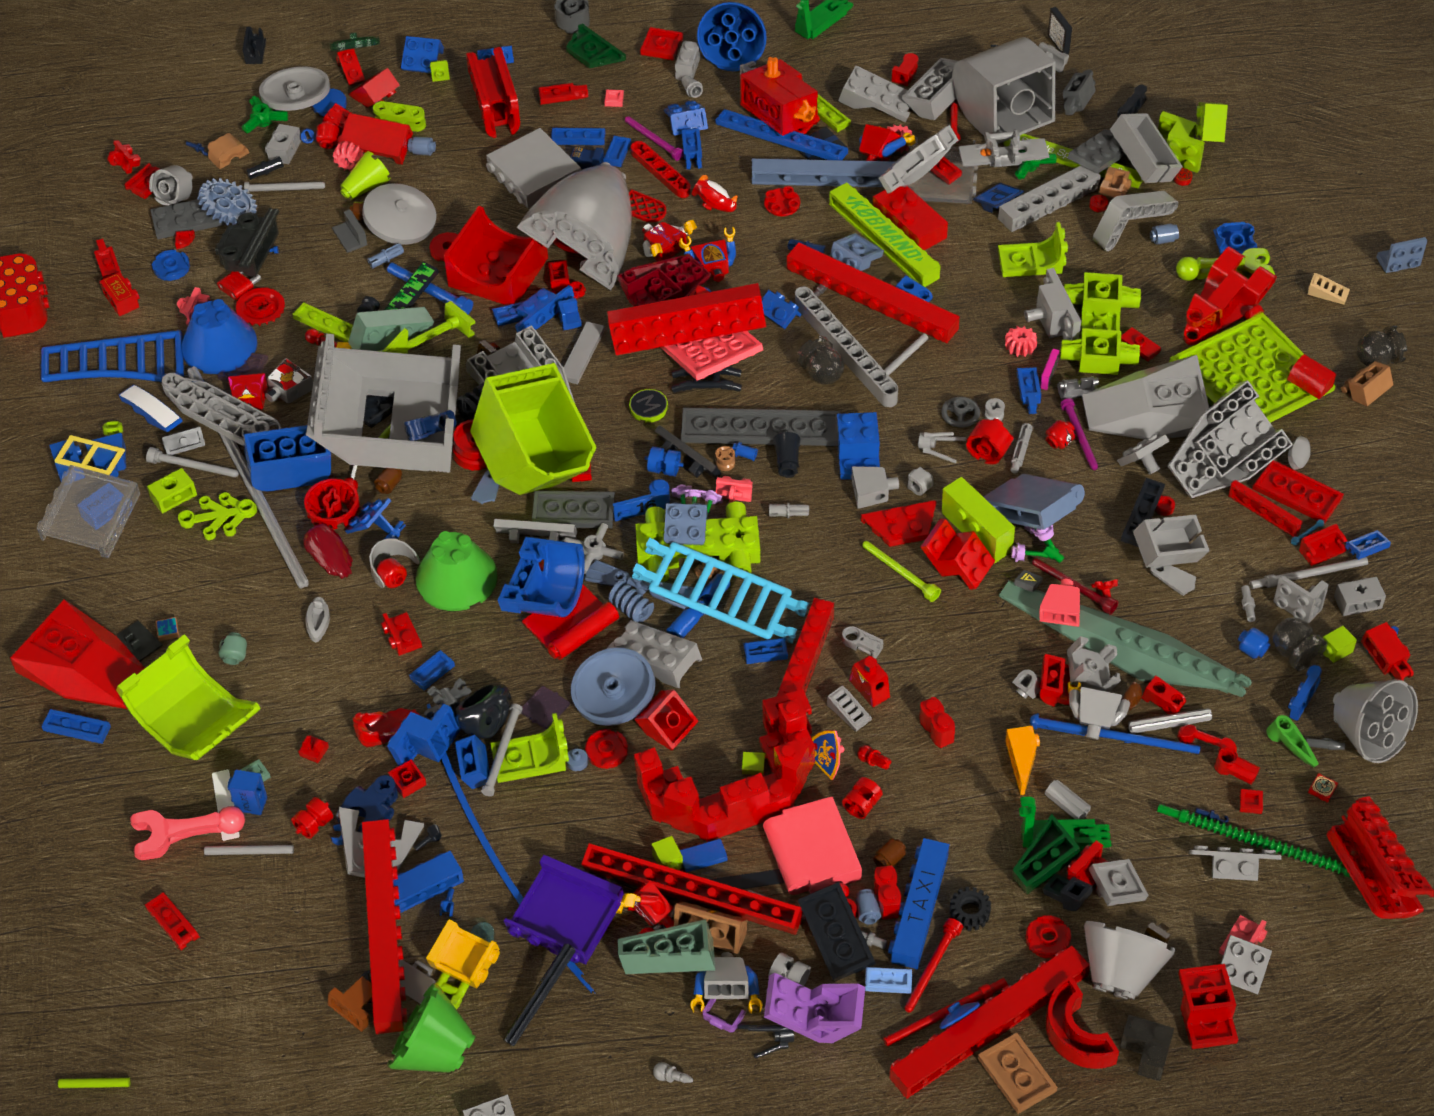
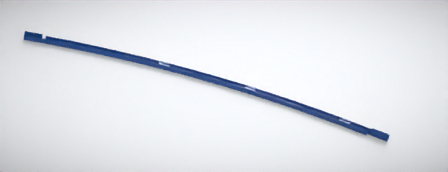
M445 752L441 759L466 816L499 875L520 905L524 898L505 871L480 828L457 780L447 752ZM569 961L567 967L592 994L594 990L581 977L583 972L575 963Z

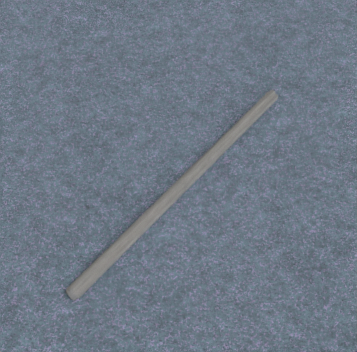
M197 367L188 368L187 372L190 379L204 382ZM219 433L298 587L301 589L309 585L308 579L262 491L255 489L251 484L247 462L237 443Z

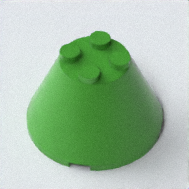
M443 531L433 542L417 568L416 586L423 599L435 608L446 611L470 609L469 606L478 602L482 603L492 594L498 578L497 568L491 556L474 543L468 535Z
M433 983L423 996L425 998L421 1005H416L408 1022H406L404 1031L401 1032L392 1050V1054L395 1057L393 1061H388L387 1066L389 1068L449 1073L459 1069L465 1058L462 1054L466 1048H470L475 1035L472 1034V1030L440 986Z

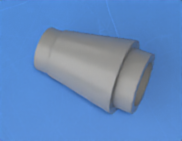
M689 75L682 78L681 82L689 97L697 98L702 94L703 87L700 82Z

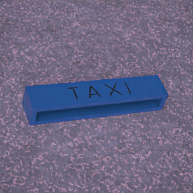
M923 838L922 845L916 848L915 859L918 860L916 865L912 864L909 877L912 878L911 884H906L904 896H907V900L901 903L899 915L902 918L901 921H896L894 934L897 936L895 941L891 940L888 954H892L891 963L918 970L949 856L950 844Z

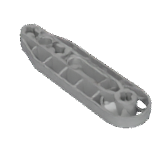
M168 373L162 378L164 393L183 414L244 446V434L270 431V426L281 429L279 422L273 417L207 382L184 378L175 373Z

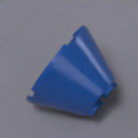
M723 2L713 6L704 14L698 26L697 40L704 57L718 68L726 71H740L741 64H746L750 61L756 63L765 50L767 34L762 19L752 8L738 2Z
M222 299L196 304L181 344L183 359L191 368L195 366L206 374L231 372L245 365L251 354L256 352L257 336L252 326L226 305Z

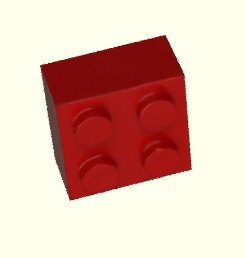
M335 103L324 116L322 123L324 121L334 122L339 127V134L341 135L344 121L351 112Z
M412 759L388 772L389 776L395 781V788L403 798L427 785L424 775Z

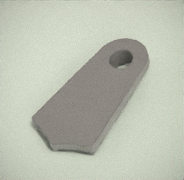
M1172 565L1150 567V571L1155 577L1182 596L1195 589L1196 577Z

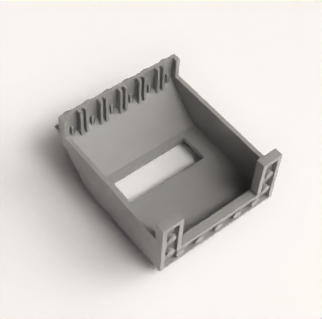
M326 333V340L321 342V346H318L306 435L350 465L418 471L431 470L432 472L443 471L449 473L451 469L454 419H449L446 415L445 431L437 432L414 441H409L404 422L448 410L453 411L454 415L456 414L461 345H453L452 358L334 348V334ZM367 395L394 397L389 439L362 437Z

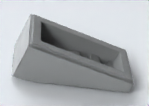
M844 686L839 687L827 697V706L855 732L872 720V717ZM857 716H861V718H859L857 721L853 720Z

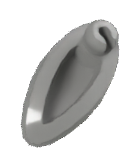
M1299 436L1292 442L1293 446L1288 451V461L1293 470L1303 468L1310 458V442L1302 436Z
M316 597L308 607L305 618L307 632L315 643L322 639L330 622L329 608L322 597Z

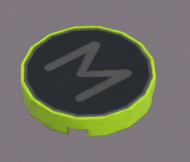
M655 389L640 390L631 397L629 410L636 420H645V422L651 423L662 419L666 415L668 401L662 392Z

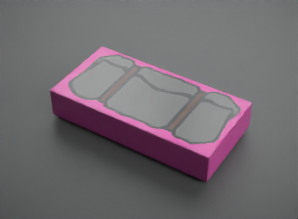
M1053 349L1050 353L1041 376V389L1048 390L1058 364L1060 350Z

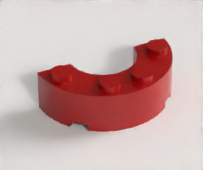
M1072 976L1066 978L1055 988L1048 1005L1046 1031L1052 1046L1063 1058L1081 1067L1101 1069L1116 1065L1119 1050L1107 1032L1102 1034L1088 1033L1080 1029L1074 1022L1072 1015L1081 1008L1083 993Z

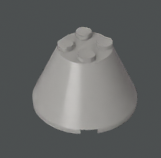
M1393 679L1352 684L1344 688L1341 693L1337 692L1333 698V703L1335 704L1334 722L1340 726L1359 754L1370 762L1382 763L1394 757L1406 744V741L1403 740L1409 729L1413 731L1415 726L1418 700L1413 687L1405 681Z
M1086 921L1084 925L1092 983L1094 984L1093 989L1102 992L1114 991V996L1127 1000L1129 998L1135 1000V997L1142 992L1175 952L1174 947H1171V950L1166 949L1167 943L1116 926L1115 930L1106 927L1105 923Z

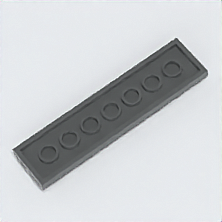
M683 408L681 441L684 443L734 444L741 442L742 444L774 445L773 439L777 434L793 432L800 436V445L838 446L837 414H839V411Z

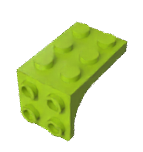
M1056 222L1054 233L1045 241L998 245L1002 277L1046 275V270L1054 268L1057 274H1062L1063 266H1066L1065 253L1068 252V243L1064 241L1065 229L1061 228L1060 222Z
M557 713L552 714L553 722L544 732L510 739L497 777L498 783L566 771L565 762L569 761L566 737H564L562 719L557 718ZM500 741L491 743L493 760Z

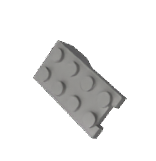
M855 66L843 87L839 102L853 109L874 107L905 123L910 115V112H908L910 107L902 100V96L908 90L859 66Z
M632 620L625 626L626 631L624 634L616 638L607 648H627L638 652L648 661L657 679L676 688H680V680L695 661H702L697 643Z

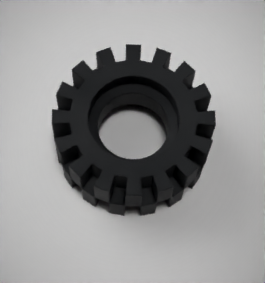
M965 887L964 892L961 888L958 890V894L956 892L953 894V898L950 901L949 914L950 918L962 923V930L966 926L968 927L967 931H971L972 927L976 931L979 930V925L983 928L985 923H988L991 901L987 894L984 895L983 890L980 889L977 892L976 887H973V891L969 890V887ZM969 903L974 904L979 908V911L975 914H967L962 911V906Z

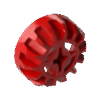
M342 479L320 481L308 490L304 498L307 517L311 519L312 524L315 526L323 523L328 526L331 525L333 530H336L338 524L342 523L344 527L349 525V520L357 516L356 513L360 511L359 496L356 488L351 483ZM341 502L347 506L348 510L342 509ZM320 513H325L327 518H322Z

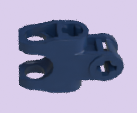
M448 410L405 421L404 425L409 441L428 437V435L445 431L446 415L449 419H454L455 427L457 422L454 412Z
M383 775L378 777L367 790L357 786L346 797L341 807L359 811L358 816L365 818L363 822L386 819L390 821L394 814V809L391 805L398 798L394 779L391 776ZM337 812L336 818H337V821L340 823V818H339L338 812ZM362 823L358 829L360 833H362Z

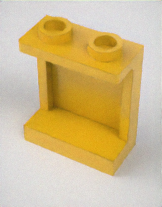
M449 919L426 959L431 967L477 989L480 983L485 982L488 976V969L492 963L494 964L497 961L500 949L495 941L488 942L459 928L456 922Z

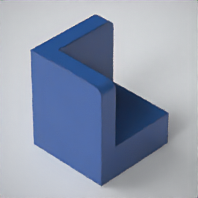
M576 298L558 301L559 318L563 331L582 327Z

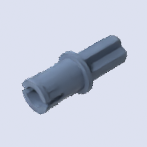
M398 243L386 250L382 249L380 253L367 258V261L371 264L370 267L374 269L385 262L389 263L391 259L403 254L404 249Z

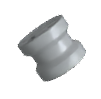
M997 398L988 400L985 405V419L993 420L996 418L1002 421L1005 410L1004 402Z

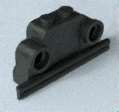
M269 208L264 218L258 217L255 213H244L238 217L239 225H231L226 229L215 248L216 255H219L220 263L224 265L225 270L244 272L246 276H257L279 234L276 217L279 213L278 209Z

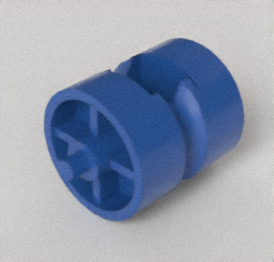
M652 446L649 456L644 458L648 460V472L659 474L663 471L664 475L676 477L679 467L684 466V463H680V451L669 449L665 452L664 448Z

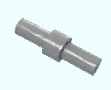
M1245 585L1241 588L1243 595L1242 606L1246 611L1247 621L1253 622L1256 620L1254 613L1255 602L1254 598L1251 597L1250 587Z

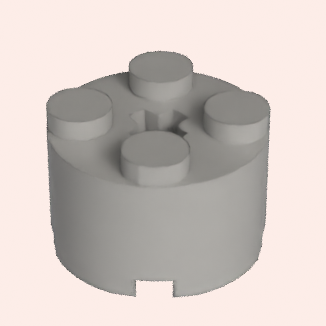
M171 165L159 169L151 175L149 181L150 191L156 196L154 197L155 200L160 204L172 205L190 197L193 177L190 172H187L181 166Z

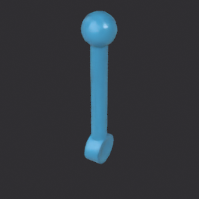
M1319 519L1314 526L1303 534L1293 537L1291 543L1298 545L1302 538L1318 527H1323L1324 521Z

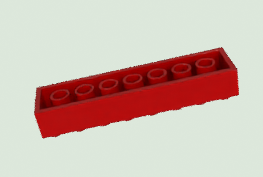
M758 283L607 312L616 355L766 327Z

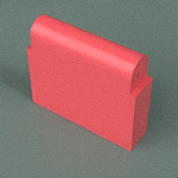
M833 797L782 810V815L771 817L763 823L764 831L789 894L796 895L807 891L812 894L837 882L849 884L861 880V865Z

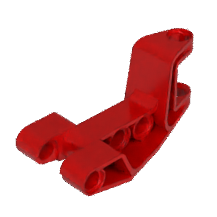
M1228 246L1213 263L1201 295L1195 293L1186 314L1187 325L1183 334L1184 342L1188 345H1196L1244 317L1249 309L1260 303L1275 283L1277 276L1260 266L1248 279L1236 271L1245 256ZM1195 332L1197 338L1190 339L1187 337V333Z

